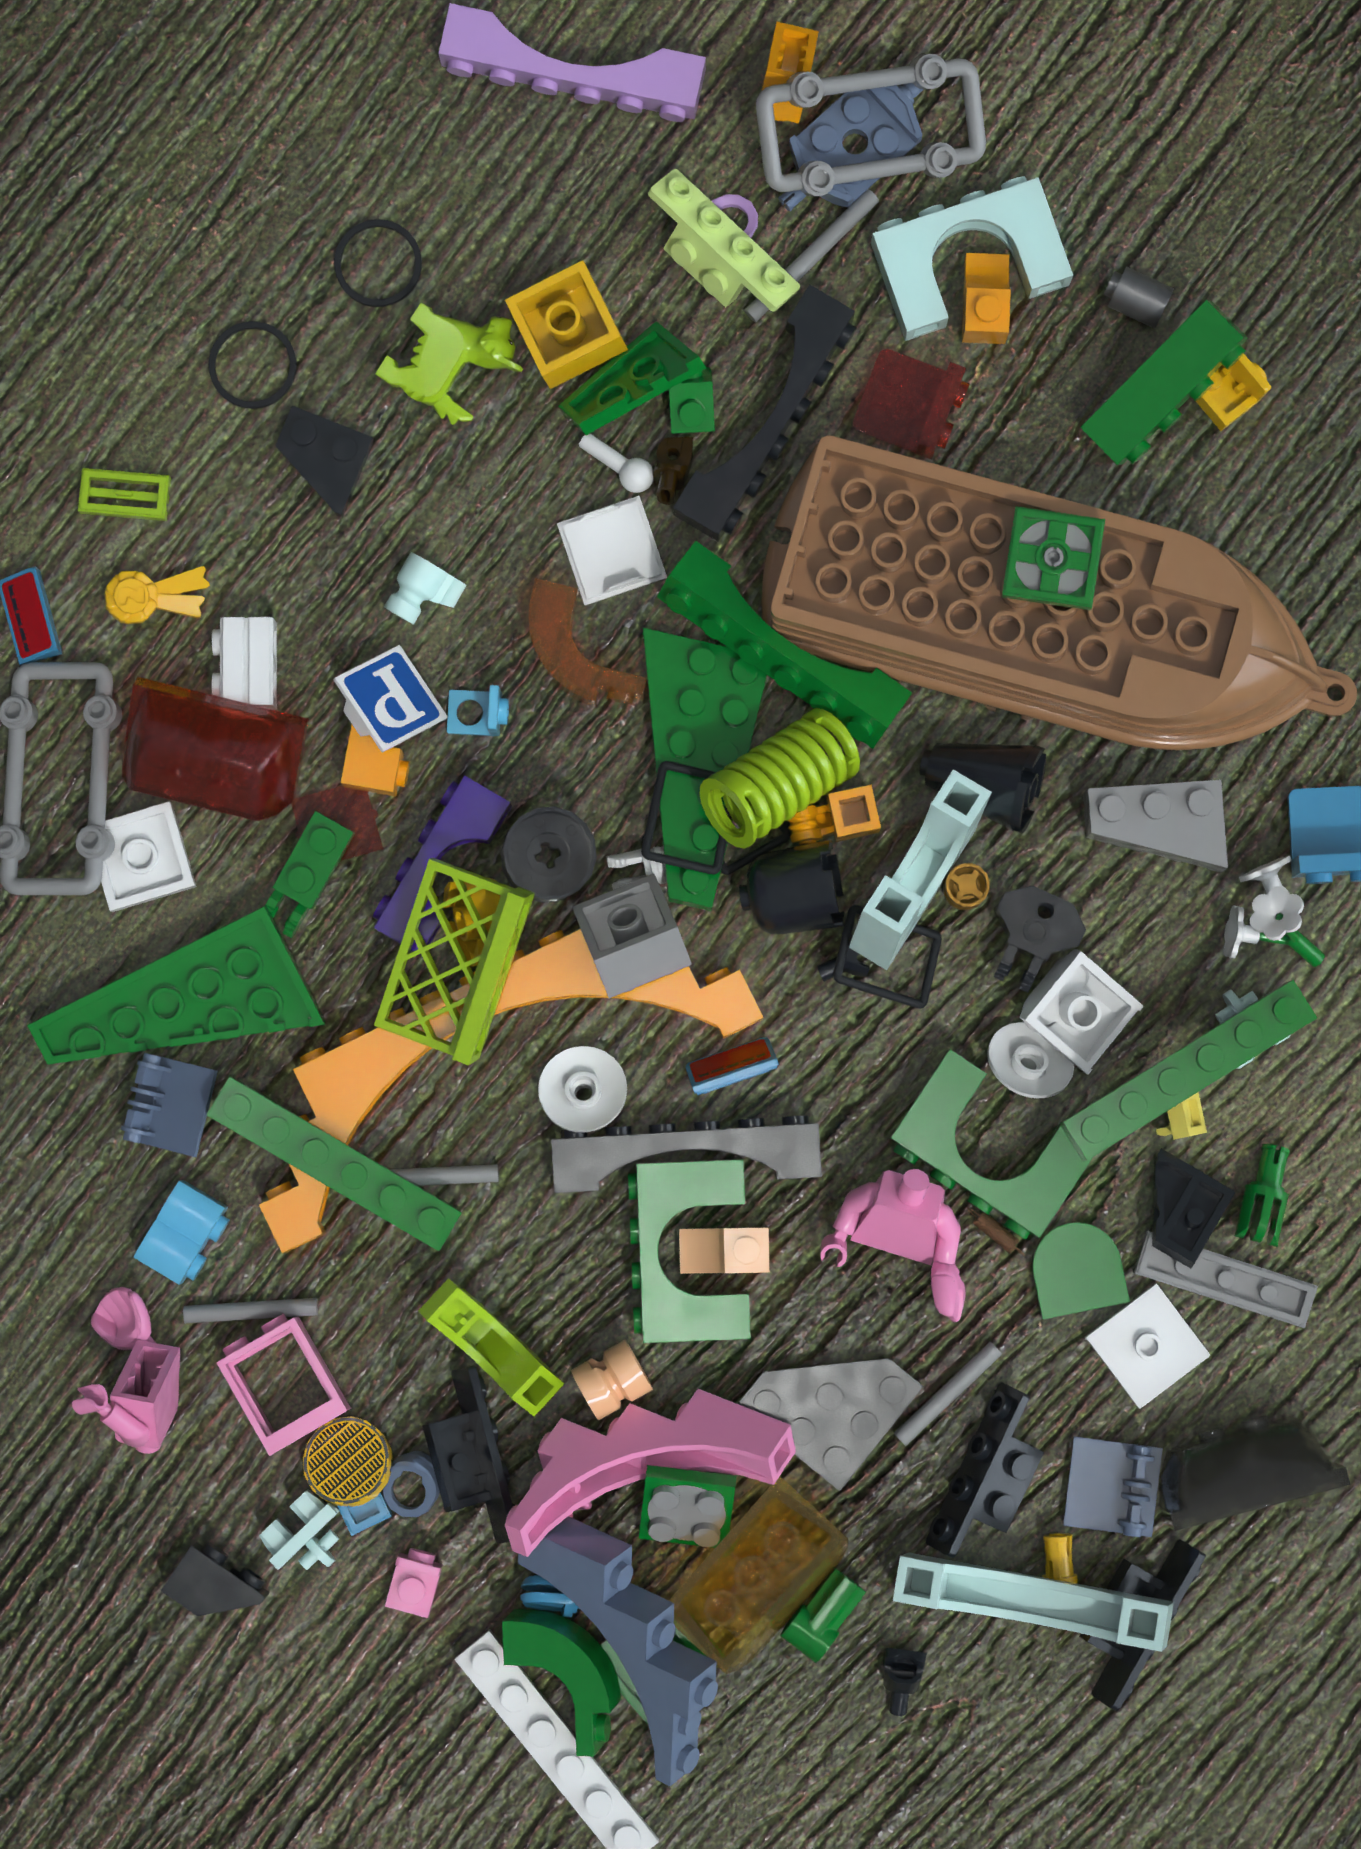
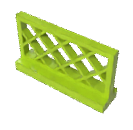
M433 857L430 858L374 1026L453 1056L452 1060L469 1066L477 1061L485 1044L535 893L521 887L513 888ZM440 872L451 876L460 895L440 904L432 888L436 873ZM464 882L475 885L477 887L467 890ZM485 889L499 894L501 897L495 913L481 919L470 895ZM429 899L432 908L424 911L427 900ZM463 899L474 923L453 932L442 908ZM435 912L446 936L426 945L418 927L421 918ZM492 920L489 932H487L484 923ZM477 928L484 947L481 955L467 961L456 937ZM415 940L418 950L410 953ZM449 941L460 965L440 974L429 949ZM421 954L432 978L412 987L404 969L408 959ZM478 962L475 974H473L470 965ZM462 969L470 989L466 997L453 1002L442 978ZM401 982L405 991L396 994ZM435 982L446 1006L426 1015L415 991ZM407 995L418 1019L407 1025L388 1019L393 1002ZM464 1004V1007H463V1010H462V1013H461V1016H460L459 1013H458V1011H457V1009H456V1007L459 1006V1005ZM449 1011L456 1026L452 1042L436 1037L429 1019ZM421 1024L424 1032L412 1027Z

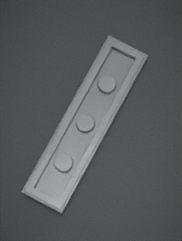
M1146 1231L1133 1272L1134 1274L1301 1328L1306 1326L1318 1288L1317 1285L1205 1249L1202 1250L1195 1264L1190 1269L1153 1247L1152 1232Z

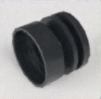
M555 806L535 808L520 816L507 832L500 852L502 871L510 886L513 888L521 887L534 892L533 901L540 903L559 902L579 891L592 875L597 858L595 839L587 824L573 812ZM541 845H547L549 851L557 850L559 853V857L553 861V868H547L545 862L537 863L535 856L540 854Z

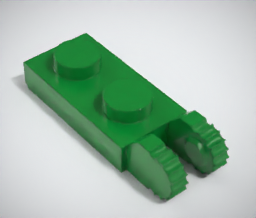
M315 811L272 887L275 889L265 904L274 919L285 896L299 903L284 924L282 933L290 938L297 932L309 909H314L356 833L319 811Z

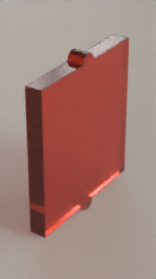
M339 786L290 800L298 831L295 833L297 839H300L315 811L321 812L356 832L340 862L384 850L376 823L379 814L372 808L368 791Z

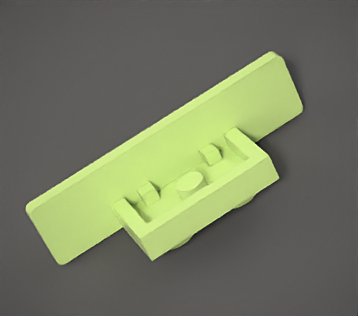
M673 169L650 188L648 196L678 223L663 249L724 307L729 306L737 299L744 286L773 312L798 292L800 284L679 170Z

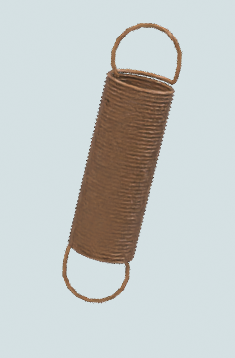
M984 1212L981 1215L976 1213L979 1216L977 1220L975 1216L973 1222L976 1227L1009 1254L1013 1248L1018 1249L1015 1247L1019 1242L1018 1238L990 1215Z

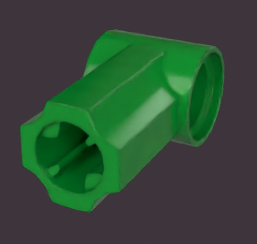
M834 1568L808 1604H803L792 1616L780 1636L814 1663H817L833 1644L840 1632L838 1628L851 1614L866 1591L847 1575Z

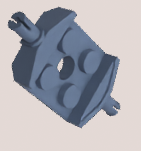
M913 83L903 84V86L895 85L844 93L797 137L793 135L789 139V147L797 172L808 161H823L829 164L830 167L905 156L922 140V132L913 107V98L919 95L923 89H919ZM850 134L863 136L867 141L866 150L860 154L848 153L842 144L845 137ZM880 178L833 185L830 192L819 197L835 205L849 207ZM800 190L784 192L778 197V200L782 205H786L785 208L791 212L807 195Z

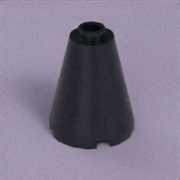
M936 743L932 750H925L919 774L925 776L926 786L939 792L954 769L992 792L982 814L983 816L1012 831L1023 833L1034 814V811L1026 808L1031 806L1034 797L1039 798L1046 767V754L1043 753L1045 748L1036 745Z

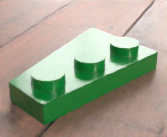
M656 321L627 346V351L611 359L561 402L558 407L570 422L585 435H588L706 369V366L697 354Z

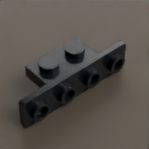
M474 1365L452 1370L451 1375L462 1414L422 1425L445 1512H452L485 1502L495 1541L497 1543H507L510 1541L505 1528L506 1518L515 1504L511 1501L508 1489L510 1482L509 1471L504 1461L500 1459L496 1444L498 1440L497 1426L489 1416L485 1403L487 1395L486 1385L483 1377L477 1373Z
M1003 1382L998 1385L995 1394L988 1402L987 1411L976 1434L969 1442L968 1451L957 1475L954 1476L950 1483L949 1492L942 1507L931 1523L930 1532L926 1538V1544L946 1556L954 1558L973 1518L1007 1533L1044 1454L1043 1451L1012 1437L1029 1401V1395Z
M1179 1539L1157 1577L1123 1558L1106 1589L1173 1601L1172 1620L1177 1614L1179 1604L1190 1584L1198 1577L1206 1555ZM1080 1634L1079 1637L1111 1655L1091 1694L1109 1708L1118 1711L1124 1701L1131 1695L1135 1681L1146 1662L1153 1656L1155 1650L1118 1644L1114 1641Z

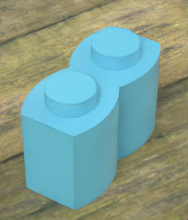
M179 1180L133 1258L178 1285L182 1284L186 1278L194 1281L207 1260L205 1256L201 1255L209 1239L217 1242L230 1219L224 1216L228 1206L188 1182Z

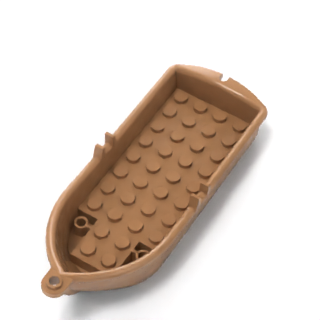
M830 435L825 436L814 447L790 486L774 525V528L788 531L792 534L790 542L788 544H780L776 541L769 542L762 581V619L788 641L820 659L873 673L877 667L892 679L982 703L990 711L996 712V708L1018 713L1022 715L1021 719L1026 721L1039 719L1137 747L1161 750H1194L1223 746L1251 738L1284 723L1304 709L1332 717L1341 716L1351 710L1357 699V688L1350 677L1341 672L1317 666L1309 645L1296 621L1269 587L1249 569L1215 546L1175 529ZM1016 506L1105 519L1092 610L1002 598ZM1329 688L1339 689L1342 699L1339 701L1331 700L1327 695V690Z

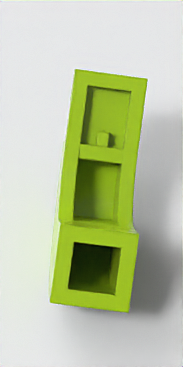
M450 1278L418 1310L430 1324L469 1355L511 1399L532 1416H535L564 1385L558 1376L510 1329L464 1288H460Z

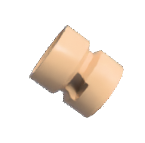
M626 1340L605 1350L602 1361L599 1362L591 1358L571 1370L580 1391L598 1420L621 1409V1400L624 1398L633 1402L653 1390L649 1379Z

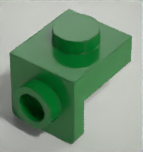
M706 367L703 371L669 389L671 434L715 431L711 368Z

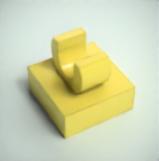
M1199 1092L1168 1110L1169 1125L1156 1129L1157 1135H1173V1140L1207 1133Z

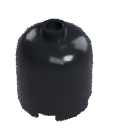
M832 840L767 852L757 856L751 862L747 871V884L739 886L740 901L743 911H752L756 924L763 931L770 934H787L845 926L846 914L844 911L839 912L837 897L844 896L837 855H831V849H833Z

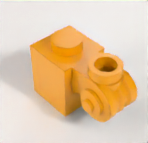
M872 784L829 793L826 799L827 805L820 807L808 805L807 809L796 813L792 819L787 820L790 823L788 829L792 832L790 835L791 842H799V845L816 843V841L823 837L834 835L835 841L839 842L876 834L881 829Z

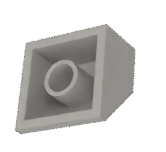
M655 874L572 906L609 998L631 991L636 987L692 965L678 926Z

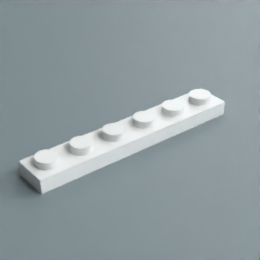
M491 1629L454 1659L606 1849H651L659 1842L656 1834L594 1757L576 1756V1735L520 1666L504 1665L503 1644Z

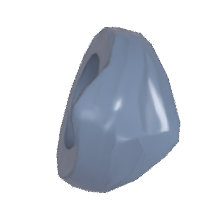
M413 1451L400 1455L391 1462L389 1481L383 1488L384 1500L392 1511L402 1517H419L430 1511L440 1494L431 1457L423 1451ZM403 1471L414 1472L422 1476V1484L426 1491L425 1499L419 1506L406 1507L395 1498L393 1485L395 1480L402 1475Z

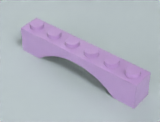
M451 3L449 4L438 53L441 66L447 67L446 70L456 76L471 77L472 73L489 76V80L493 83L503 86H514L515 82L532 85L531 88L541 94L556 95L557 91L574 94L576 100L588 104H598L600 100L617 103L616 106L619 109L631 113H641L642 109L659 112L661 118L674 122H683L685 118L695 120L706 71V57L665 48L644 58L618 65L587 66L570 64L547 57L525 45L503 26L493 12Z

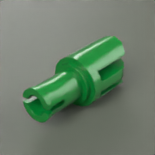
M1262 1144L1256 1180L1245 1185L1234 1236L1244 1238L1246 1235L1255 1200L1256 1204L1250 1227V1240L1260 1243L1266 1233L1273 1204L1274 1208L1267 1236V1245L1278 1247L1289 1195L1281 1186L1290 1150L1282 1146L1280 1150H1276L1277 1145Z

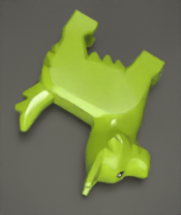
M421 302L410 318L424 333L417 340L419 345L413 348V352L416 354L410 358L412 365L398 367V362L387 355L375 374L392 387H400L412 400L432 406L441 419L447 416L450 423L455 425L458 421L469 422L473 420V415L454 402L448 394L453 382L465 364L471 363L486 369H508L516 372H522L523 368L513 360L516 346L510 338L511 319L493 316L488 323L479 327L469 322L435 314L431 307Z

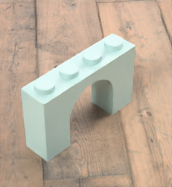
M1025 176L1017 177L1001 185L1002 190L987 195L984 190L972 192L960 199L961 204L944 209L943 204L934 205L919 212V218L904 223L901 218H897L877 227L878 232L873 233L871 246L905 341L946 328L949 317L934 277L932 257L940 244L956 233L977 230L987 232L1000 239L1008 247L1014 258L1028 299L1070 285L1073 273L1039 177L1029 181L1026 180Z
M954 769L952 770L932 801L917 837L892 878L884 876L863 909L849 946L850 949L888 970L976 831L992 793L991 791Z

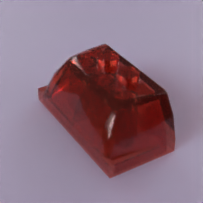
M137 677L132 687L121 776L129 789L136 792L250 820L261 821L278 815L293 802L296 796L309 718Z

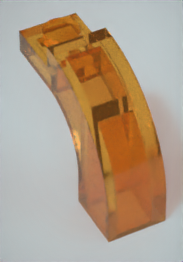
M535 578L529 603V630L537 658L552 681L568 695L594 707H597L601 690L608 692L607 699L632 705L633 699L643 701L647 688V678L598 666L586 659L577 649L572 638V625L580 596L579 590Z

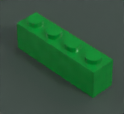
M1205 300L1080 428L1117 465H1122L1127 460L1133 465L1151 448L1147 440L1158 429L1165 433L1181 418L1183 414L1178 409L1190 397L1196 402L1212 387L1214 382L1210 377L1221 365L1228 370L1243 356L1246 350L1241 345L1248 337L1212 301Z

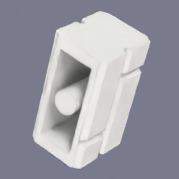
M272 617L220 618V629H213L212 631L213 656H220V673L212 674L213 699H220V706L228 711L277 710V622Z

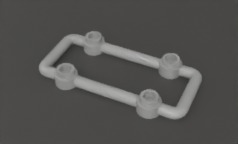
M921 54L915 57L908 66L820 78L813 72H797L788 79L787 83L766 87L759 93L756 100V115L764 176L768 185L778 192L800 190L808 196H823L830 192L833 185L921 171L929 177L944 178L949 176L956 166L977 162L986 150L979 75L973 63L966 59L943 60L936 54ZM961 76L969 140L968 147L954 149L947 143L933 142L926 145L920 154L830 167L829 164L823 161H808L799 168L797 173L782 174L773 108L774 103L789 101L796 107L808 108L817 105L822 97L827 95L913 83L919 89L929 90L940 87L946 78Z
M25 663L14 672L11 681V696L6 698L0 705V720L3 725L9 728L3 825L0 826V882L3 888L10 894H90L101 883L103 861L108 859L114 851L115 840L111 832L105 829L110 731L117 728L120 724L122 709L112 699L113 676L109 668L102 663ZM95 679V696L86 702L83 709L86 723L93 728L87 826L79 831L75 841L79 854L85 857L84 877L18 878V861L23 859L30 849L29 836L24 830L20 829L26 732L34 727L38 719V710L35 704L28 700L29 681Z

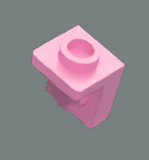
M410 1548L408 1555L400 1553L397 1556L396 1567L385 1607L425 1618L429 1617L443 1564L434 1562L435 1554Z

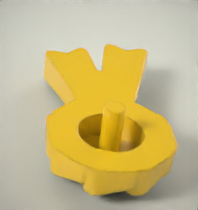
M200 566L155 583L143 572L121 571L105 587V607L116 620L125 624L143 623L156 609L197 619L201 618L199 607L204 603L205 598L203 596L182 594L207 589L210 586L209 582L204 578L206 569L204 566Z

